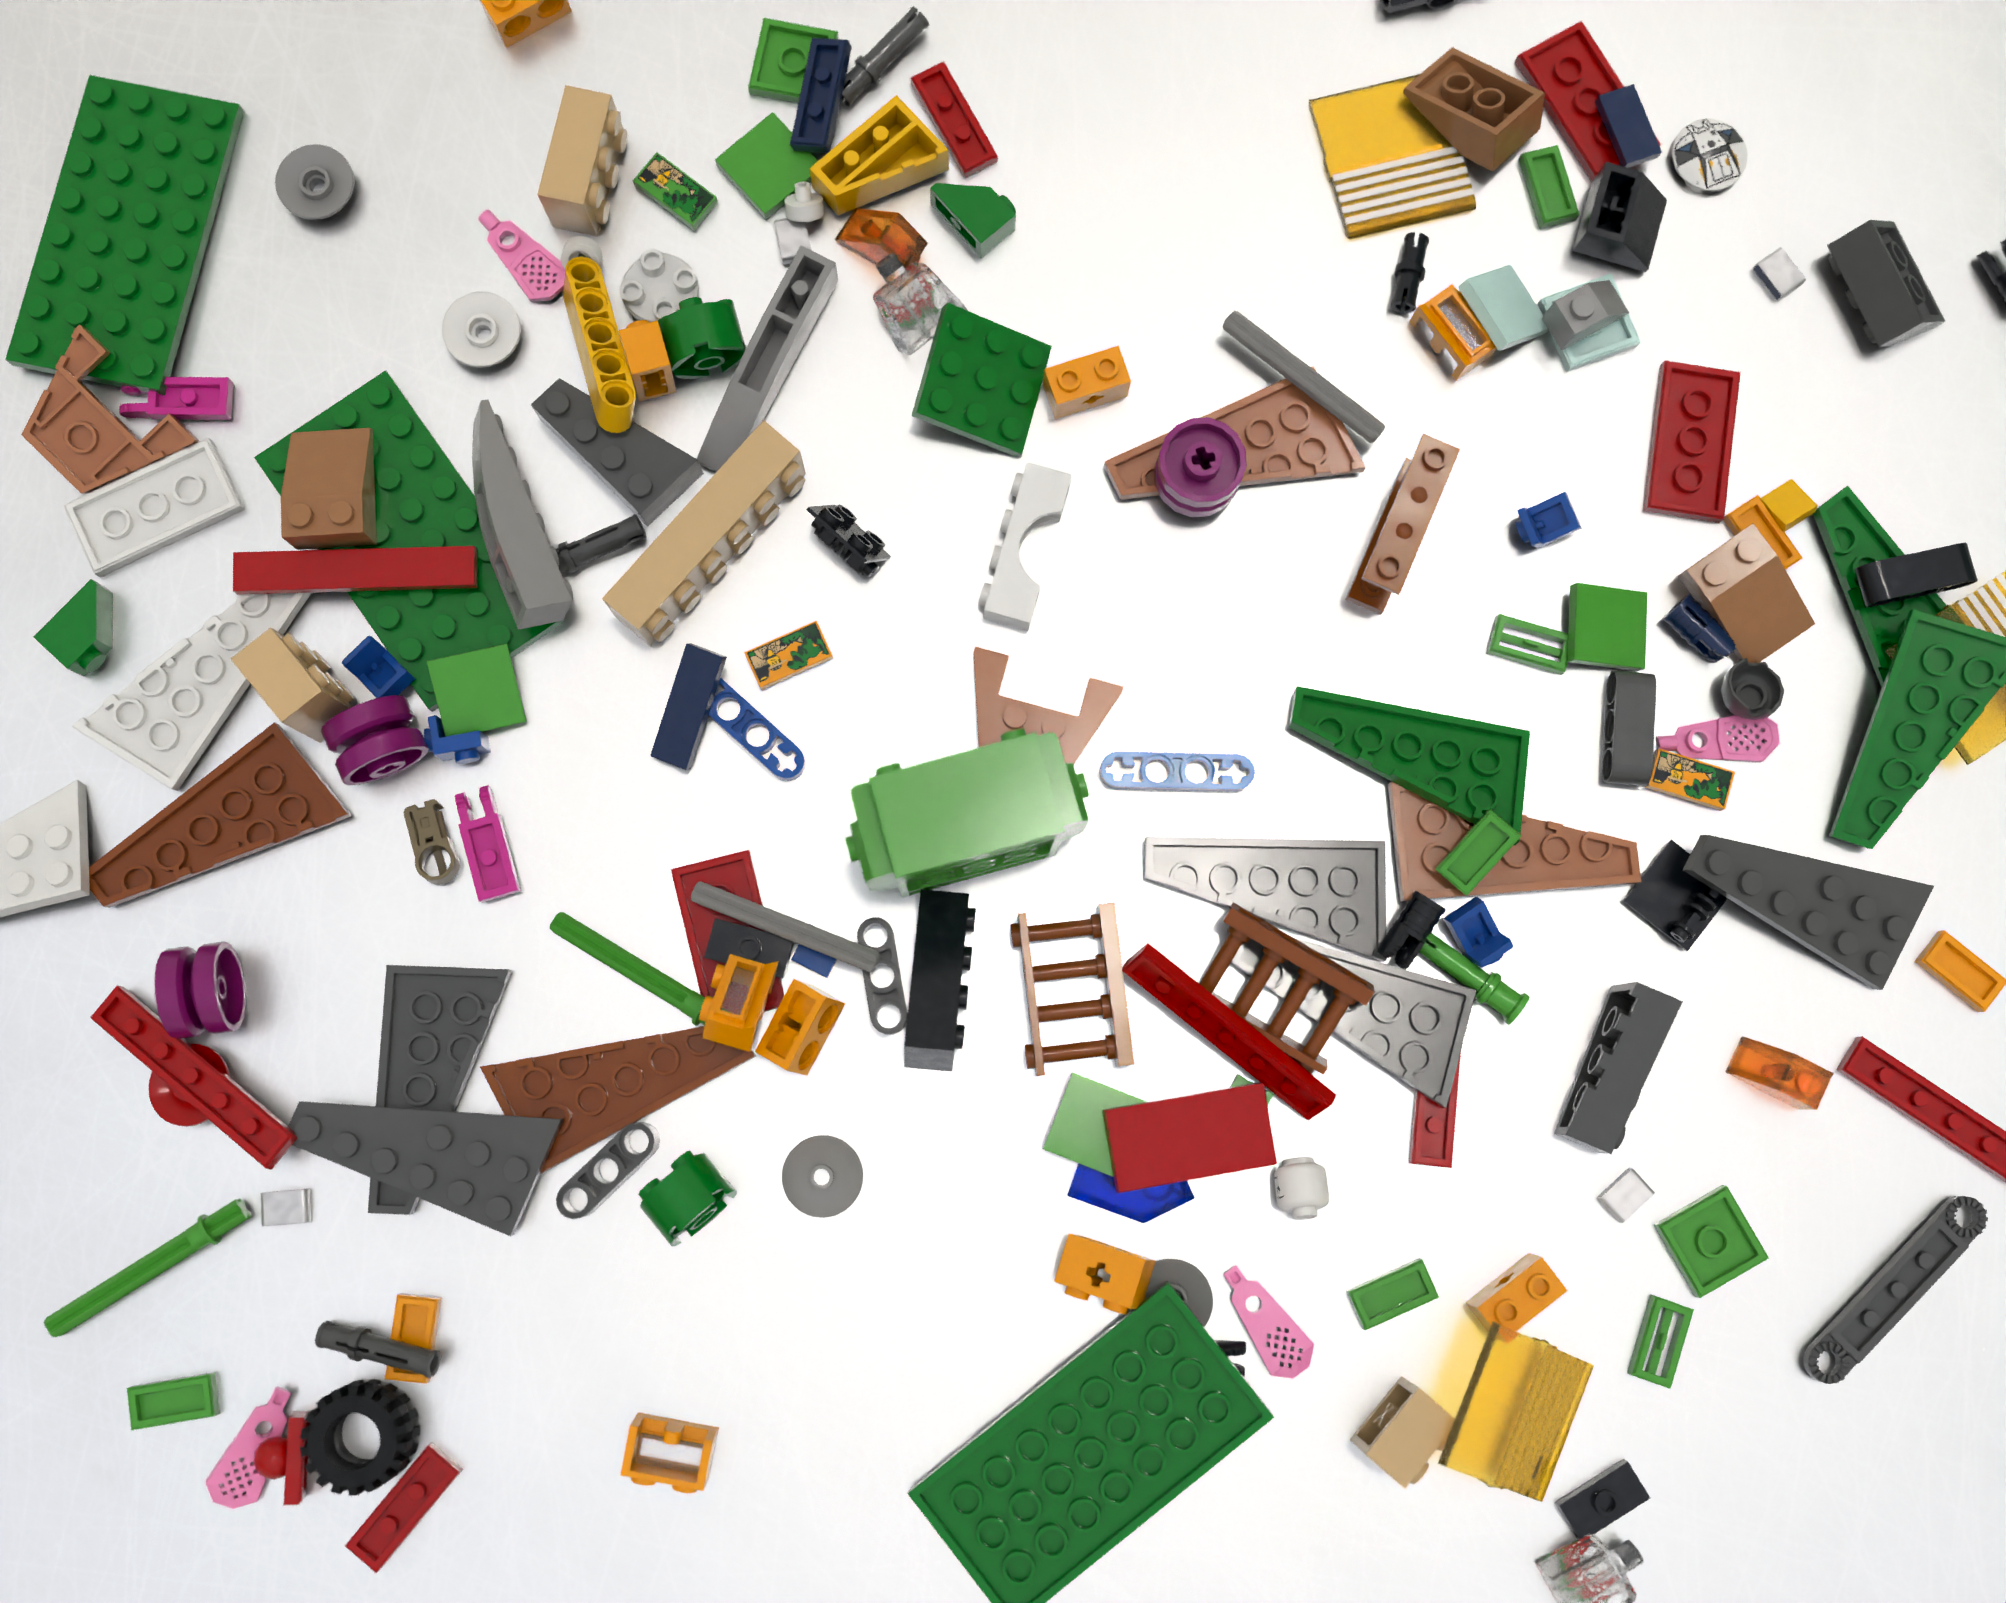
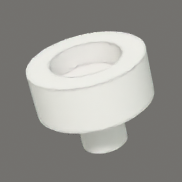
M796 183L794 185L795 194L786 197L784 200L786 218L795 222H809L821 218L824 215L823 197L810 191V183Z
M575 236L565 243L561 254V263L565 269L568 261L571 259L587 257L594 260L600 267L602 251L594 240L585 236Z

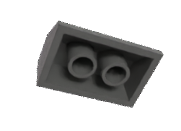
M1868 220L1827 245L1832 254L1829 256V263L1838 276L1844 277L1849 287L1846 290V296L1853 308L1856 310L1860 309L1866 323L1863 324V329L1872 343H1877L1879 347L1892 346L1946 322L1895 222Z

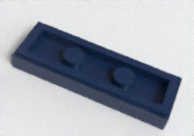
M812 38L790 146L794 151L828 153L831 151L852 49L848 40Z
M686 643L650 754L651 757L684 770L691 769L727 656L692 643Z

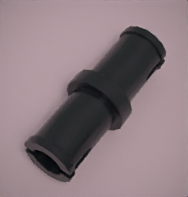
M1410 232L1405 235L1401 262L1395 267L1394 275L1397 281L1391 308L1400 313L1404 298H1406L1405 313L1415 311L1420 282L1424 281L1426 269L1423 265L1429 237L1420 232L1417 247H1414L1416 232Z

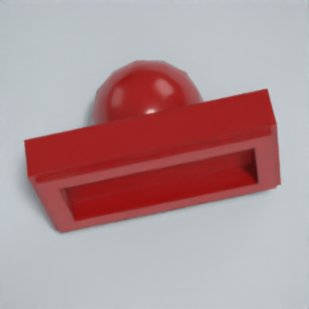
M294 1411L289 1416L287 1439L278 1436L268 1438L261 1442L255 1450L254 1466L261 1476L273 1480L285 1477L283 1505H299L306 1496L308 1471L305 1466L308 1465V1456L301 1457L300 1448L307 1444V1439H301L300 1436L302 1428L310 1424L305 1420L309 1411Z

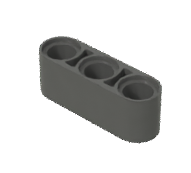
M1612 670L1608 677L1602 757V777L1606 783L1647 786L1650 781L1653 767L1657 689L1654 674Z
M871 917L863 921L858 928V944L879 952L880 960L878 966L886 965L890 967L894 972V979L887 987H877L871 980L872 972L862 969L872 1025L877 1031L885 1035H894L905 1028L908 1015L896 940L891 925L885 919ZM881 926L887 931V940L882 946L871 947L866 943L865 934L870 927ZM886 1005L896 1006L900 1010L901 1019L895 1027L885 1028L878 1021V1013Z
M645 1122L633 1123L624 1127L560 1188L556 1197V1205L559 1212L566 1218L578 1219L588 1216L597 1210L656 1153L660 1145V1135L657 1129ZM637 1129L644 1131L649 1140L648 1147L642 1153L634 1151L629 1142L631 1134ZM606 1158L612 1159L618 1166L617 1177L612 1182L604 1180L600 1175V1164ZM574 1188H581L587 1195V1205L582 1211L574 1209L570 1204L569 1196Z

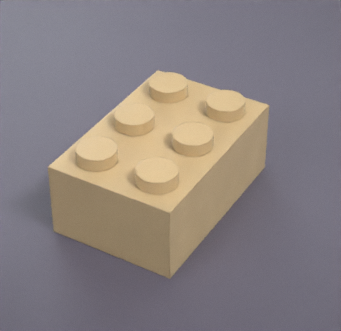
M565 85L537 194L554 228L598 237L600 225L606 224L608 220L610 204L607 201L609 189H614L617 184L619 170L616 161L618 153H623L627 144V130L623 129L621 113L617 111L611 94Z
M269 628L231 658L233 663L283 724L319 743L324 740L321 733L322 726L332 717L353 707L350 702L355 699L354 696L340 680L336 682L326 672L330 669V666L316 650L311 651L302 641L299 643L290 633L283 636L273 628Z

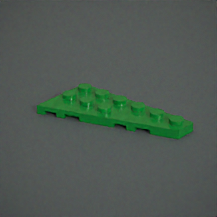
M1847 485L1819 506L1815 513H1813V516L1882 688L1910 610L1914 609L1957 623L1961 622L1937 593L1866 608L1864 606L1855 569L1868 563L1905 554Z
M1914 609L1909 611L1829 834L1830 837L1867 849L1874 848L1903 812L1902 809L1909 800L1924 786L1934 769L1953 750L1985 710L1984 707L1997 691L2006 684V637Z
M1300 686L1296 687L1293 694L1289 722L1290 729L1474 825L1491 808L1521 834L1530 731Z

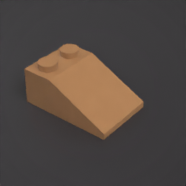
M1453 47L1404 87V95L1463 157L1492 172L1541 128L1545 92Z
M371 428L291 433L280 498L282 538L296 550L377 545L373 430Z
M1754 524L1742 530L1678 575V578L1695 601L1712 618H1715L1718 621L1717 624L1734 640L1736 649L1733 651L1739 660L1747 658L1748 662L1760 663L1815 625L1813 618L1779 557Z

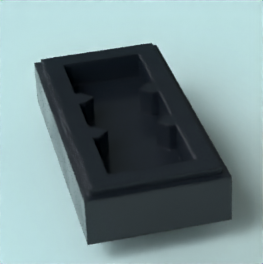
M715 918L704 958L725 964L730 954L763 964L778 961L775 977L784 979L794 942L769 932Z
M1623 1459L1558 1500L1555 1504L1577 1540L1581 1542L1650 1499V1496L1629 1462Z

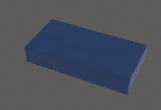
M1634 84L1597 97L1595 104L1621 166L1629 168L1660 156L1662 150Z

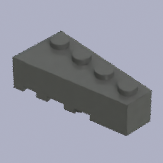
M560 378L531 404L539 419L647 527L704 474L698 459L633 421L630 428L621 433H611L604 430L596 420L590 396Z
M1639 982L1611 986L1554 1134L1598 1153L1612 1154L1614 1149L1619 1148L1625 1136L1626 1122L1639 1100L1641 1090L1683 1001Z

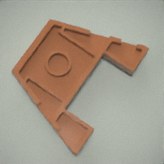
M78 325L71 335L73 339L65 355H61L55 367L57 371L48 389L43 391L21 434L81 494L90 493L199 441L172 414H168L141 440L82 383V380L111 353L82 325Z
M975 646L973 657L978 746L982 747L1000 742V735L1017 729H1025L1026 734L1037 732V735L1052 732L1058 736L1065 763H1073L1075 765L1085 747L1121 696L1124 686L1089 677L1079 716L1071 715L999 695L1009 655Z

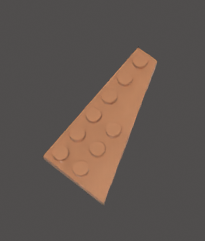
M1286 378L1200 417H1209L1224 422L1239 435L1246 449L1247 463L1239 486L1360 473L1366 468L1343 422ZM1169 432L1104 461V468L1120 500L1160 495L1155 486L1154 469L1163 441Z
M1394 782L1388 783L1400 902L1410 901L1414 890L1429 899H1444L1637 884L1641 882L1637 842L1593 831L1586 832L1563 826L1564 824L1552 821L1546 822L1522 814L1520 841L1509 849L1466 896L1435 869L1474 824Z

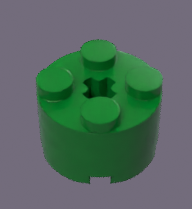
M699 297L688 298L679 303L680 310L658 320L671 370L674 372V376L678 378L699 379L709 377L708 369L721 366L722 373L738 366L745 352L744 338L734 302L731 299L703 303Z
M690 1150L683 1153L671 1164L670 1167L673 1169L671 1173L661 1181L658 1178L653 1179L638 1193L642 1199L640 1204L641 1210L671 1247L682 1243L677 1236L687 1231L692 1237L715 1219L727 1207V1204L723 1201L726 1195L734 1198L737 1194V1191L705 1153L694 1155Z

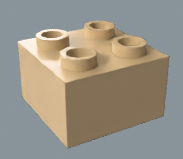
M1401 1376L1352 1436L1350 1441L1405 1489L1410 1482L1416 1484L1425 1475L1429 1468L1427 1461L1437 1449L1439 1451L1444 1450L1451 1443L1456 1434V1431L1453 1429L1459 1422L1422 1389Z

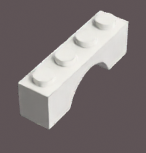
M1030 462L1026 463L1023 474L1016 472L1010 495L1016 496L1013 510L1005 509L1000 527V532L1006 533L1002 547L995 545L989 568L995 570L991 584L984 582L978 605L984 607L983 619L1029 631L1041 585L1034 581L1025 571L1020 560L1019 550L1024 539L1034 529L1047 523L1060 522L1070 489L1072 474Z

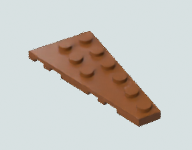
M274 722L89 867L90 890L102 906L110 908L352 817V815L282 727Z
M704 1026L511 1062L481 1066L480 1069L504 1115L564 1119L540 1173L542 1174L621 1131L627 1125L643 1119L756 1057L753 1049H751V1052L702 1038Z

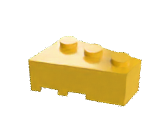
M896 95L809 168L812 188L823 197V200L837 215H841L948 171L949 150Z

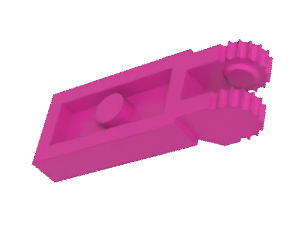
M166 377L164 383L167 387L165 395H160L156 391L148 390V392H144L136 387L122 386L121 391L124 394L131 396L148 395V403H123L120 405L119 414L126 418H151L153 420H162L168 414H172L178 420H231L234 383L228 377Z
M489 785L479 788V798L483 805L485 817L473 820L471 802L466 793L455 794V802L461 822L458 826L478 901L482 903L521 892L502 818L498 814L497 805Z

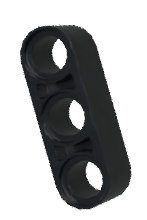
M1958 543L1879 560L1855 569L1866 608L1949 591L1978 581L1967 543Z

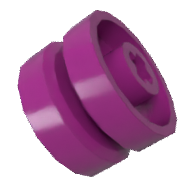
M1209 417L1191 418L1176 425L1165 437L1154 469L1155 486L1162 500L1175 512L1189 517H1207L1223 510L1234 498L1247 467L1246 449L1239 435L1226 423Z
M402 695L375 698L342 711L322 726L321 733L328 749L333 753L340 754L336 759L335 766L344 784L361 785L389 777L407 769L427 755L429 748L422 732L417 728L409 727L415 716L407 698Z
M223 941L203 944L198 948L197 952L193 948L185 946L166 949L160 953L154 977L155 999L159 1017L170 1037L175 1039L197 1037L205 1031V1028L210 1033L219 1034L234 1032L241 1027L246 1008L245 980L237 952L230 943Z

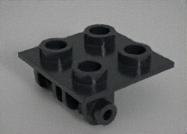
M843 505L811 506L806 509L815 518L811 524L815 529L814 534L826 545L832 546L831 550L837 552L845 545L846 547L840 554V558L845 560L849 557L846 563L860 576L865 574L870 578L879 568L875 563L876 561L891 558V555L883 549L885 543L882 539L871 531L867 530L864 532L855 523L857 520L856 516Z
M1671 839L1643 874L1641 882L1633 887L1623 902L1685 951H1688L1728 898L1683 871L1690 854Z

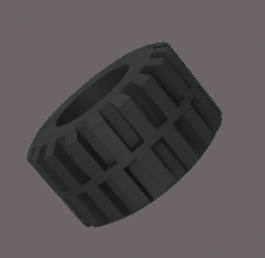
M371 1379L367 1382H364V1380L354 1381L320 1399L316 1403L318 1407L308 1413L305 1420L310 1424L302 1428L300 1436L301 1439H307V1444L300 1448L301 1457L309 1455L311 1461L305 1468L309 1474L317 1471L320 1475L315 1482L322 1487L328 1483L333 1484L331 1489L333 1493L341 1494L348 1490L349 1496H356L364 1491L369 1493L378 1489L404 1470L410 1463L408 1458L416 1452L418 1446L417 1443L413 1442L414 1438L420 1435V1425L413 1426L412 1421L418 1417L415 1408L409 1411L405 1405L410 1401V1398L405 1393L400 1396L396 1395L395 1391L398 1387L391 1383L381 1386V1380ZM350 1413L365 1415L376 1425L380 1435V1446L373 1459L358 1458L346 1448L342 1438V1427Z

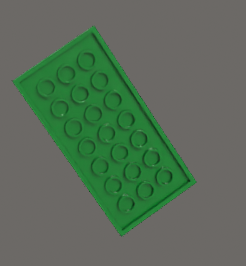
M89 75L5 360L12 366L55 374L57 371L55 367L61 355H65L73 339L71 335L78 325H82L111 352L83 380L119 387H136L144 392L151 390L156 391L160 395H165L167 389L164 385L165 379L170 377L242 122L244 110L240 104Z
M385 370L291 433L371 428L373 430L377 545L319 548L318 550L475 546L478 549V588L347 592L388 652L415 678L411 683L412 687L426 707L433 712L438 709L427 660L505 643L508 644L512 658L564 622L558 621L523 629L517 628L488 556L480 528L475 495ZM291 433L254 457L280 496Z
M1167 1281L1143 1300L1137 1309H1132L910 1488L908 1495L991 1603H1046L1275 1417Z

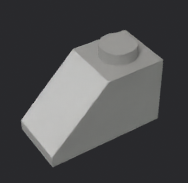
M1610 280L1587 283L1554 301L1542 317V320L1562 351L1623 318L1629 311Z

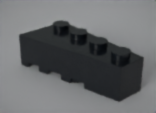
M921 889L904 1044V1067L953 1072L955 1049L963 1050L965 1025L957 1024L958 1009L967 1010L969 985H961L962 970L970 971L972 946H965L966 932H974L976 908L968 907L969 894Z

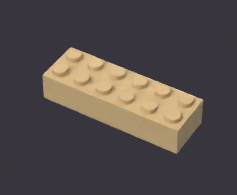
M763 420L603 596L602 600L613 615L650 647L656 640L662 642L667 638L675 626L672 622L682 611L688 613L695 607L701 598L699 592L708 582L713 584L722 577L727 569L726 562L735 552L740 555L748 548L753 540L752 534L761 524L766 526L775 518L780 509L778 505L787 495L792 497L801 489L805 483L804 476L806 472L800 450Z

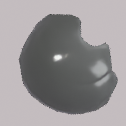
M1744 658L1732 666L1725 674L1721 695L1723 703L1731 713L1744 719L1758 720L1768 718L1781 706L1784 688L1780 677L1768 668L1766 662L1751 663L1748 662L1747 658Z

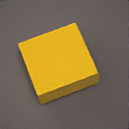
M1793 479L1788 480L1760 498L1783 532L1815 513L1818 506Z

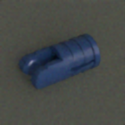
M1690 594L1680 600L1663 617V620L1669 623L1674 631L1676 630L1679 636L1687 641V644L1693 646L1709 662L1717 663L1724 656L1727 657L1732 654L1733 650L1736 649L1734 640L1728 636V633L1717 624L1718 621L1712 618Z

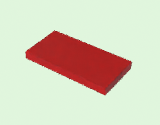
M1582 20L1519 54L1515 60L1516 65L1530 86L1545 92L1543 107L1591 182L1605 162L1621 166L1595 100L1599 95L1623 88L1624 85Z
M1664 360L1660 364L1643 511L1720 523L1724 520L1741 372Z
M750 850L671 869L699 991L703 997L710 995L714 998L717 989L711 988L715 969L718 964L726 966L725 963L704 958L715 918L758 930L762 929L699 905L691 900V894L698 882H704L764 906ZM775 977L771 994L768 993L764 1012L778 1009L785 995L781 978ZM731 982L722 1009L729 1013L740 1015L750 988Z
M1262 1082L1103 1109L1115 1189L1118 1193L1277 1164L1265 1087Z

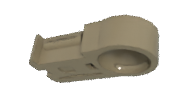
M431 799L424 802L425 807L419 808L416 805L405 808L404 818L418 874L428 882L436 885L452 881L458 874L460 859L455 851L453 841L448 837L442 811H439L444 807L437 800ZM441 850L447 851L450 856L451 863L448 869ZM431 853L435 857L439 876L432 877L425 872L424 864L426 858Z

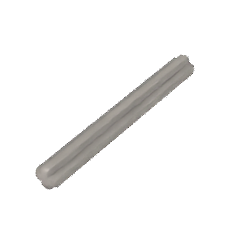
M1234 310L1229 314L1223 323L1224 331L1366 441L1374 443L1385 429L1384 423L1239 311Z
M698 882L692 891L691 900L699 905L865 971L874 972L878 966L880 953L876 950L704 882Z

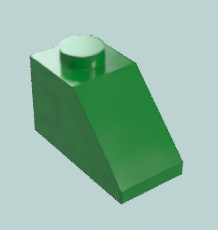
M935 183L930 187L931 205L980 259L1015 231L1016 209L1005 195L999 196L991 187Z
M90 579L34 635V638L67 669L81 676L97 670L104 663L105 655L113 648V593L108 588Z

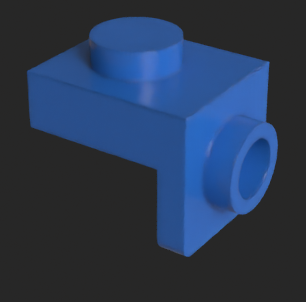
M1566 492L1530 508L1523 507L1517 510L1521 519L1515 522L1519 535L1524 543L1530 541L1532 546L1536 548H1541L1582 529Z
M367 636L342 660L343 666L355 675L376 698L399 695L415 680L388 650L372 636Z
M437 715L428 717L429 728L424 729V739L429 748L428 751L433 752L434 756L442 761L455 759V762L458 764L471 763L480 760L479 754L491 752L489 738L481 731L446 737L441 718Z
M1474 897L1443 918L1462 955L1481 968L1496 963L1502 958L1504 953L1513 948L1511 940L1499 932L1484 901L1478 897Z

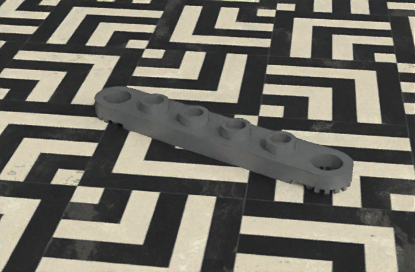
M1953 1196L1946 1200L1807 1347L1803 1357L1806 1372L1813 1379L1826 1384H1836L1840 1380H1844V1377L1848 1375L1852 1368L1874 1349L1969 1248L1968 1245L1979 1234L1983 1233L1982 1230L1986 1228L1987 1225L1985 1224L1988 1221V1217H1986L1987 1210L1983 1208L1984 1205L1978 1202L1977 1199L1968 1196ZM1961 1205H1966L1972 1212V1221L1966 1228L1959 1227L1960 1225L1956 1224L1957 1219H1954L1956 1217L1954 1213L1958 1211L1957 1208H1960ZM1830 1350L1835 1356L1836 1364L1831 1372L1824 1374L1818 1369L1817 1358L1820 1357L1819 1354H1822L1823 1351Z

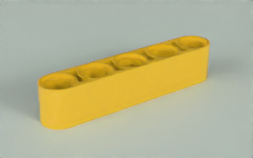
M576 257L568 261L565 268L563 299L596 420L604 430L611 433H621L629 429L632 424L636 391L601 268L590 258Z

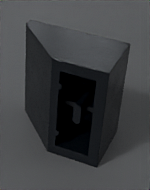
M1605 162L1591 183L1573 251L1647 272L1667 199L1643 172Z

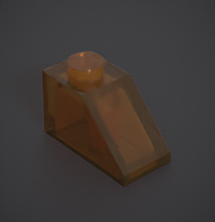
M859 208L853 210L835 238L839 244L876 266L879 261L890 255L898 267L892 272L908 274L910 269L919 263L921 253L928 244L900 213Z
M1745 1036L1741 1037L1725 1073L1799 1110L1818 1109L1834 1074L1797 1054Z

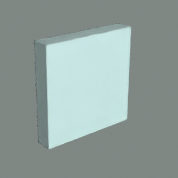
M1511 264L1467 278L1458 286L1461 294L1499 351L1539 337L1549 330L1542 320L1544 315Z
M1610 273L1543 297L1537 304L1542 314L1545 315L1554 301L1587 283L1610 280L1622 301L1623 299ZM1629 313L1562 351L1551 334L1566 372L1635 348L1641 343Z

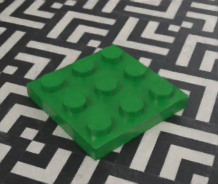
M946 303L941 309L911 416L1017 457L1023 453L1043 381L1044 369L1047 366L1052 346L958 306Z

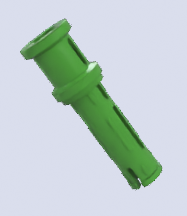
M1433 933L1428 935L1427 941L1419 951L1420 954L1464 986L1475 989V1001L1480 1005L1486 1003L1504 1016L1503 1021L1508 1025L1519 1016L1530 999V996L1526 993L1519 994L1501 981L1502 976L1497 972L1493 973L1492 971L1488 974Z

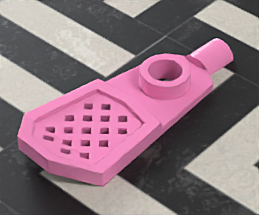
M490 210L481 213L478 220L489 231L488 243L531 302L552 300L564 290L565 269L560 260L528 236L512 221L500 222ZM512 235L515 237L512 244H502L505 236Z
M1737 715L1680 726L1674 735L1656 736L1657 749L1676 751L1679 755L1692 759L1763 762L1780 744L1777 723L1769 718L1751 720L1738 717ZM1694 734H1698L1703 738L1702 747H1696L1693 744L1692 736Z
M1237 1265L1227 1270L1223 1275L1234 1289L1231 1302L1271 1376L1293 1379L1310 1367L1314 1343L1258 1281H1247ZM1251 1296H1257L1261 1302L1260 1308L1254 1312L1246 1308V1301Z
M276 1387L266 1405L255 1407L233 1442L230 1443L206 1479L205 1483L214 1503L235 1509L258 1502L266 1478L261 1476L258 1471H253L256 1468L251 1462L254 1461L255 1450L261 1442L271 1437L282 1436L287 1422L283 1409L291 1395V1392L287 1389ZM267 1421L271 1423V1429L267 1433L259 1434L255 1431L257 1424Z

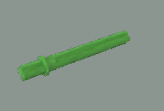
M559 912L554 917L549 927L553 933L676 1007L682 1013L692 1018V1024L695 1026L700 1023L705 1025L704 1021L699 1020L705 997L685 987L566 913Z
M240 1198L238 1200L235 1199L209 1216L206 1214L200 1215L197 1218V1223L187 1228L186 1231L46 1317L44 1326L52 1337L64 1335L196 1251L201 1250L210 1243L214 1245L220 1243L223 1234L251 1217L250 1211L245 1207V1202Z

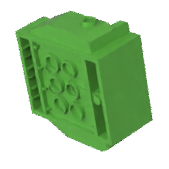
M1025 729L1000 735L1001 741L909 767L901 768L900 763L875 769L876 776L868 777L869 782L855 785L850 791L857 821L850 824L853 836L845 837L851 862L860 861L869 891L899 888L901 897L904 898L920 893L921 889L933 890L1055 856L1061 842L1084 832L1088 825L1089 817L1083 798L1089 797V791L1083 772L1076 774L1073 763H1065L1060 742L1055 733L1048 732L1037 735V732L1026 734Z

